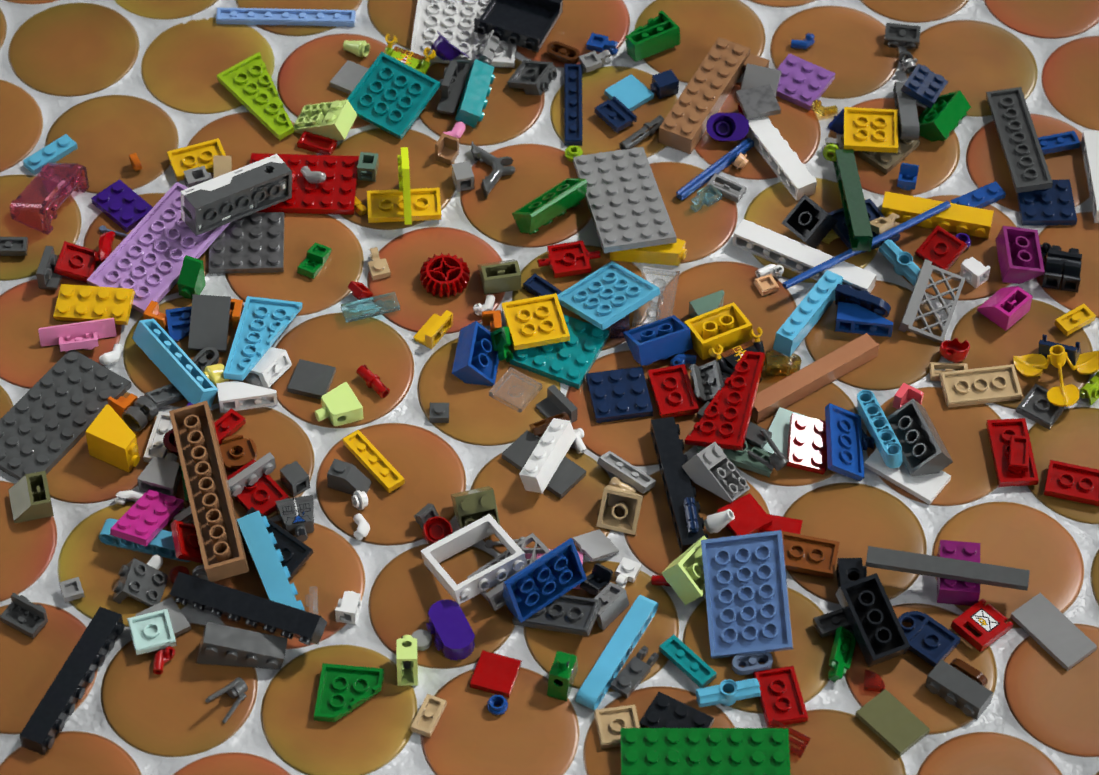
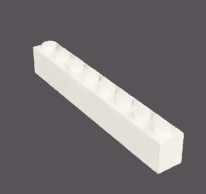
M745 219L742 220L733 233V246L775 264L782 265L799 274L835 257ZM846 261L826 269L844 277L842 285H850L855 290H866L871 293L875 287L877 274ZM826 270L810 278L818 281Z

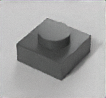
M430 403V423H449V403Z

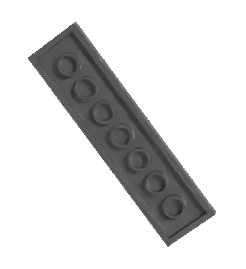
M1017 87L986 92V99L1016 193L1052 188L1053 182L1022 88Z

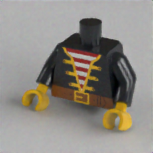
M760 327L757 328L758 336L754 334L753 329L749 332V336L755 342L750 340L723 352L720 344L715 345L717 353L713 347L709 349V355L715 357L716 361L719 362L723 376H731L735 370L734 367L745 351L765 353L763 341H760V336L763 333Z

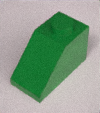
M187 255L184 257L177 283L180 296L193 299V294L200 295L204 289L206 282L202 260Z

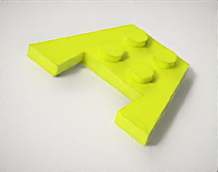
M401 147V155H397L399 192H403L404 223L409 225L412 224L408 147Z

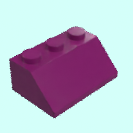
M1002 226L995 240L1002 282L1021 284L1044 275L1045 270L1038 230Z

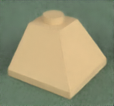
M607 485L603 491L596 527L635 535L643 496L624 488Z

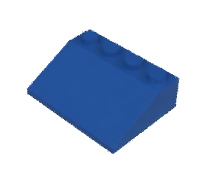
M568 539L503 582V598L507 608L520 623L587 580L573 539Z

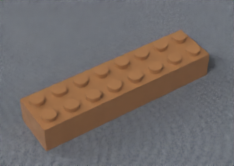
M718 37L659 127L658 143L691 155L707 130L708 119L710 116L718 113L746 68L743 67V64L749 56L751 48Z

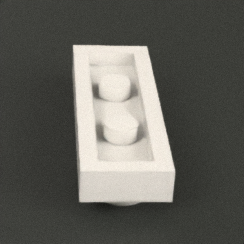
M158 412L143 456L144 462H150L153 457L165 459L168 449L163 444V437L169 430L173 429L169 413Z

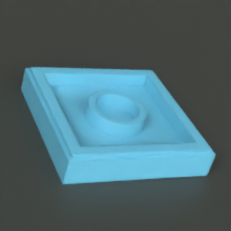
M632 74L605 89L604 92L611 100L615 96L631 112L654 98V93Z

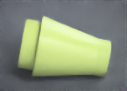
M345 40L343 49L362 58L368 56L370 44L365 40Z

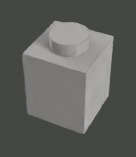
M469 161L452 164V179L457 192L474 189V174Z

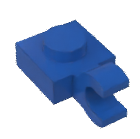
M592 33L586 44V49L600 53L604 50H609L611 55H616L618 52L616 48L618 42L609 41V36Z

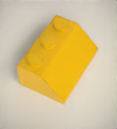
M734 302L684 321V324L690 328L693 349L702 360L712 357L709 355V349L712 347L717 353L715 349L716 344H720L723 352L752 340L749 336L752 323Z

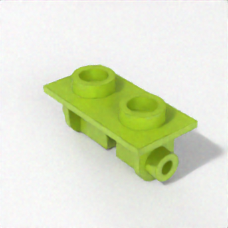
M1099 371L1090 380V384L1087 383L1079 390L1080 397L1082 399H1089L1090 405L1099 398Z

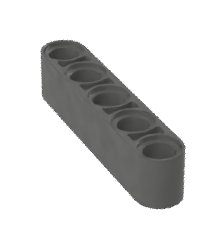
M895 82L893 96L895 110H898L899 139L918 140L920 127L916 99L901 91L905 82Z

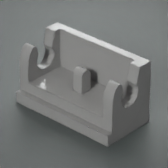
M612 582L594 598L601 600L602 603L596 617L599 628L602 630L607 628L629 606L626 589Z

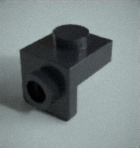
M596 563L592 573L587 576V580L580 584V587L586 590L587 593L597 596L610 583L613 571Z

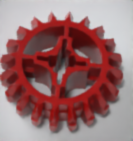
M442 252L440 256L434 254L433 258L428 257L427 262H423L420 269V281L423 288H426L427 293L432 292L433 296L438 294L440 298L443 295L449 298L451 294L456 296L457 292L462 293L470 281V270L467 262H464L462 258H458L456 254L454 256H451L450 253L443 255Z

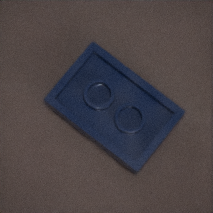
M918 63L901 91L927 107L932 108L948 81L943 76L935 74L928 67Z

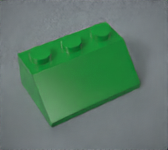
M960 90L939 96L932 108L927 107L918 117L919 136L931 142L944 141L950 136L949 133L958 126V122L966 117L968 110L971 108Z

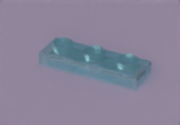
M395 292L341 304V311L346 323L400 310V304Z

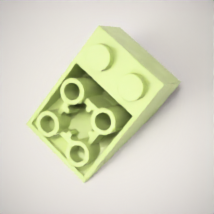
M348 99L304 105L293 126L294 132L303 134L304 131L337 141L345 140L357 117V113Z

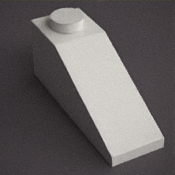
M239 381L216 383L220 413L228 412L231 408L239 411L278 405L277 391L274 389Z

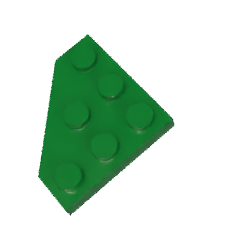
M323 663L314 720L336 722L381 692L384 669Z

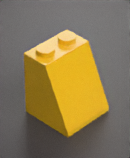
M106 404L85 431L89 455L129 473L140 461L136 435L114 409Z

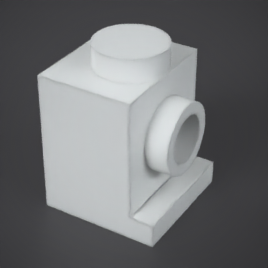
M973 257L965 259L961 263L960 276L965 277V281L975 289L989 279L990 266H983L981 262Z
M344 591L343 598H339L338 605L335 608L336 622L356 625L361 607L360 593Z

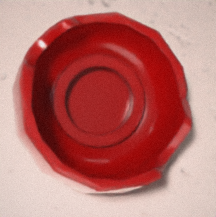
M954 338L951 341L945 340L941 342L939 351L945 360L958 363L966 359L970 344L967 340L961 343L958 341V338Z
M435 516L425 522L422 533L424 539L432 545L452 534L453 530L450 522L444 517Z

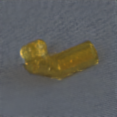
M820 100L812 102V110L822 116L838 113L836 105L824 107Z

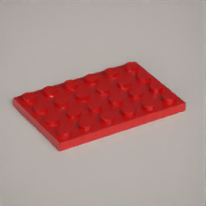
M251 153L250 164L275 154ZM277 154L296 173V181L292 183V198L258 212L354 215L359 156ZM303 166H308L311 171L325 173L326 180L320 183H309L300 170Z

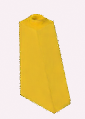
M677 238V243L610 252V260L679 266L681 259L684 260L687 255V249H685L686 241Z

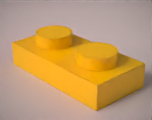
M1082 304L1055 319L1054 324L1068 336L1093 322L1096 315L1085 304Z

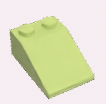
M705 536L696 541L662 572L666 581L685 605L700 598L705 593L701 540L707 539Z

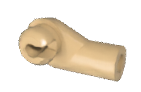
M612 477L611 481H609L610 486L636 492L635 488L621 482L619 477Z

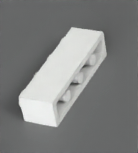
M552 419L519 474L526 491L544 492L576 438L570 421Z

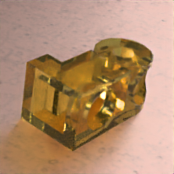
M766 351L765 376H790L800 370L801 358L797 354H792L789 357L774 355V351Z

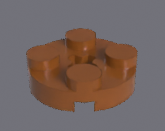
M232 435L226 437L220 445L224 467L229 472L237 471L253 459L256 461V444L250 438L248 440L243 438V435ZM238 450V452H242L239 455H234V451Z

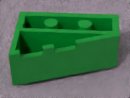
M662 10L658 12L657 17L647 20L648 23L645 26H639L626 36L627 54L635 62L680 44V27Z

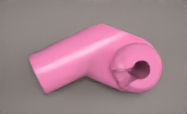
M458 121L455 123L452 131L443 133L460 138L466 126L462 121Z

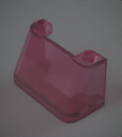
M48 163L44 165L16 200L11 202L9 207L11 218L49 235L53 230V226L50 225L52 218H57V209L73 191L85 193L89 188L86 167L78 163Z

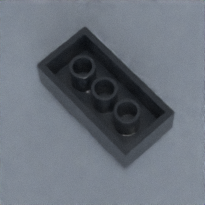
M877 573L839 587L836 597L868 667L898 657L908 651L910 644Z

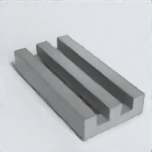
M716 173L706 185L707 190L736 203L740 201L743 193L745 194L747 191V187Z

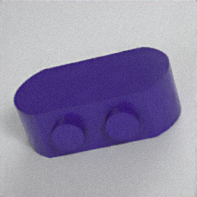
M447 599L434 603L429 609L426 626L428 632L435 637L434 642L437 649L441 650L443 655L451 660L467 658L474 650L475 634L461 607L456 601Z

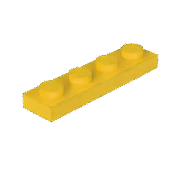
M359 430L343 438V444L388 493L405 484V479Z

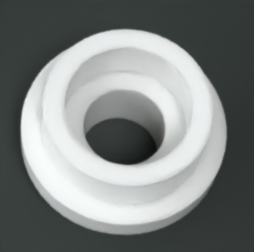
M355 491L351 498L353 506L358 510H363L368 506V496L364 491Z

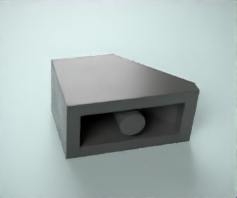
M334 459L327 472L328 488L353 495L355 491L359 490L367 494L372 485V481L353 464Z

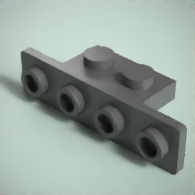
M451 60L449 66L445 67L444 79L440 80L441 99L437 112L454 115L464 90L469 69L472 66L471 63Z

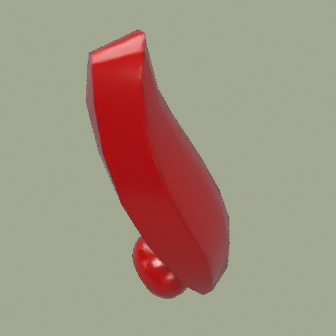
M114 231L105 232L100 236L99 252H94L95 261L103 262L112 253L116 234Z

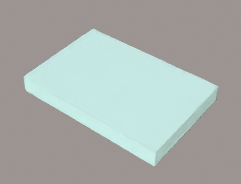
M779 407L768 431L772 432L771 439L779 451L787 458L790 416L792 413L802 414ZM767 442L762 450L772 455L774 451Z

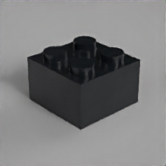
M804 194L782 221V224L810 247L816 249L838 221Z

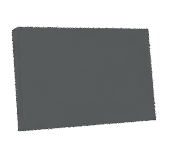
M193 294L188 350L201 351L206 347H213L218 352H227L231 297Z

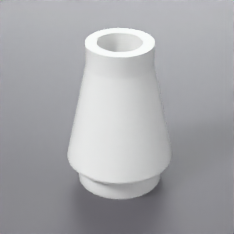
M730 509L708 515L707 519L704 520V525L709 533H718L729 522L734 520L735 516Z

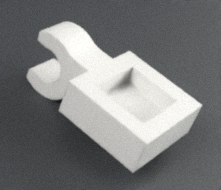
M623 557L615 571L617 585L625 588L628 581L634 583L642 564Z

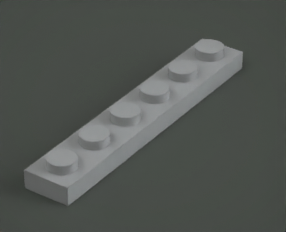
M270 452L228 480L232 497L240 494L244 486L254 485L263 476V473L269 475L276 468L274 456ZM191 506L174 516L173 519L194 524Z

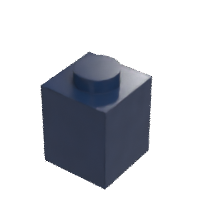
M667 70L652 75L650 88L659 99L678 93L679 80L672 70Z

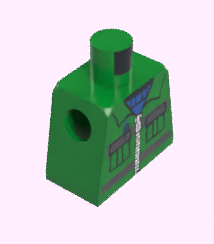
M557 651L549 673L547 696L567 701L578 671L576 655ZM558 679L563 682V685H558Z

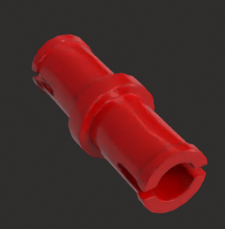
M365 364L357 369L356 373L366 382L368 388H372L380 398H385L389 394L390 389Z

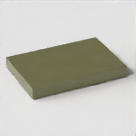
M886 689L856 711L855 715L899 756L904 754L930 731L921 720Z

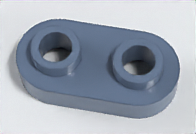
M769 652L737 654L732 660V669L738 675H749L756 671L769 670L772 667L773 657Z

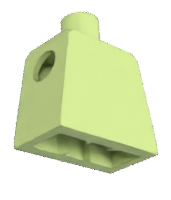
M347 382L324 394L321 397L322 408L314 411L318 421L328 418L335 427L364 419L363 406Z
M404 635L396 640L397 686H418L417 639L411 635ZM404 662H411V668L405 669Z

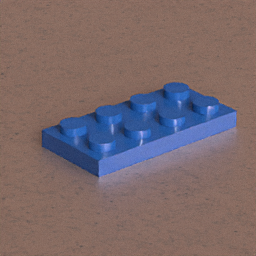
M829 403L825 406L828 469L861 481L865 478L861 416Z

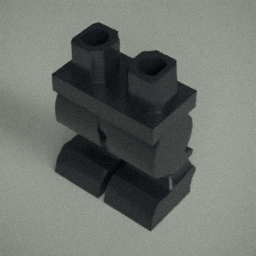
M1053 245L1048 250L1042 287L1059 290L1062 278L1061 290L1078 293L1081 281L1082 254H1079V250L1075 248L1064 252L1061 251L1062 248L1060 246Z

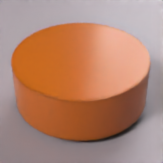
M130 154L129 160L135 171L141 170L142 166L137 154Z

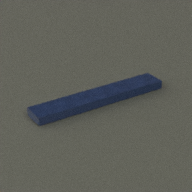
M564 64V141L567 146H582L583 142L582 64Z

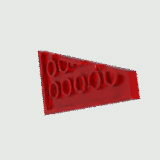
M745 351L734 367V372L730 377H727L724 382L725 385L721 390H718L705 409L703 417L694 425L692 433L685 438V444L708 447L713 442H716L723 449L743 450L765 361V353Z

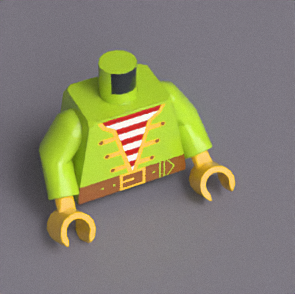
M387 34L385 40L388 46L385 47L384 53L426 74L431 64L429 61L436 57V52L432 50V53L428 55L430 48L426 47L424 49L426 57L397 46L393 49V45L397 43V38L394 35L393 41H389L390 35Z

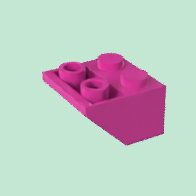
M1019 286L1001 288L979 306L977 311L1007 331L1030 311L1033 296Z

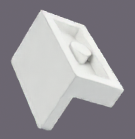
M270 347L250 373L257 374L263 387L269 388L292 366L286 350Z

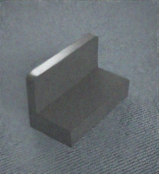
M554 384L547 388V398L536 404V409L545 418L566 412L569 415L571 424L577 420L578 408Z

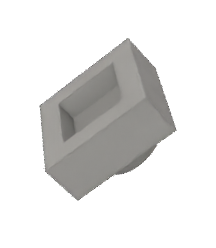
M79 577L59 582L65 603L85 597Z

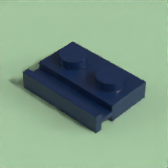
M615 96L612 97V100H607L596 106L594 113L616 133L630 126L632 122H637V116Z

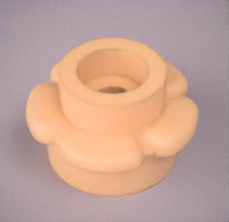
M740 153L732 165L737 167L736 169H739V167L743 169L748 162V159H746L747 154L743 155Z

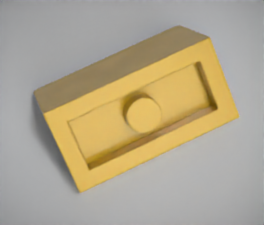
M446 310L442 316L433 314L415 334L414 340L433 349L453 326V313Z

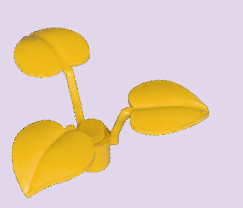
M1062 345L1052 346L1047 359L1041 354L1013 356L1015 368L1026 377L1040 376L1043 369L1048 368L1050 361L1055 368H1058L1060 386L1049 389L1047 399L1051 404L1060 407L1074 405L1080 396L1079 389L1075 385L1069 384L1064 386L1062 367L1066 361L1073 371L1077 370L1081 375L1094 374L1099 370V351L1080 354L1076 365L1072 364Z

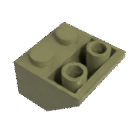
M513 259L478 264L484 295L521 290V272L518 261Z
M45 471L25 474L8 490L14 524L54 516Z
M490 486L451 494L459 529L488 514L500 525L494 490Z

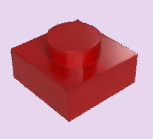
M351 281L348 285L352 295L359 300H370L373 296V293L363 283Z

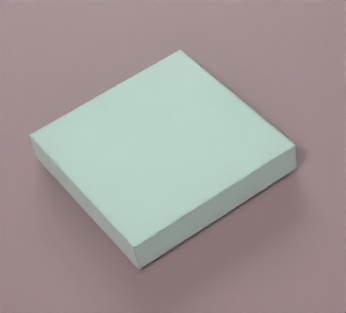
M168 609L127 618L136 655L161 650L168 646H177Z

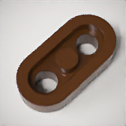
M557 41L550 42L547 45V55L550 58L566 64H576L579 62L580 52L578 49Z
M956 658L949 664L984 687L988 682L982 672L961 659Z

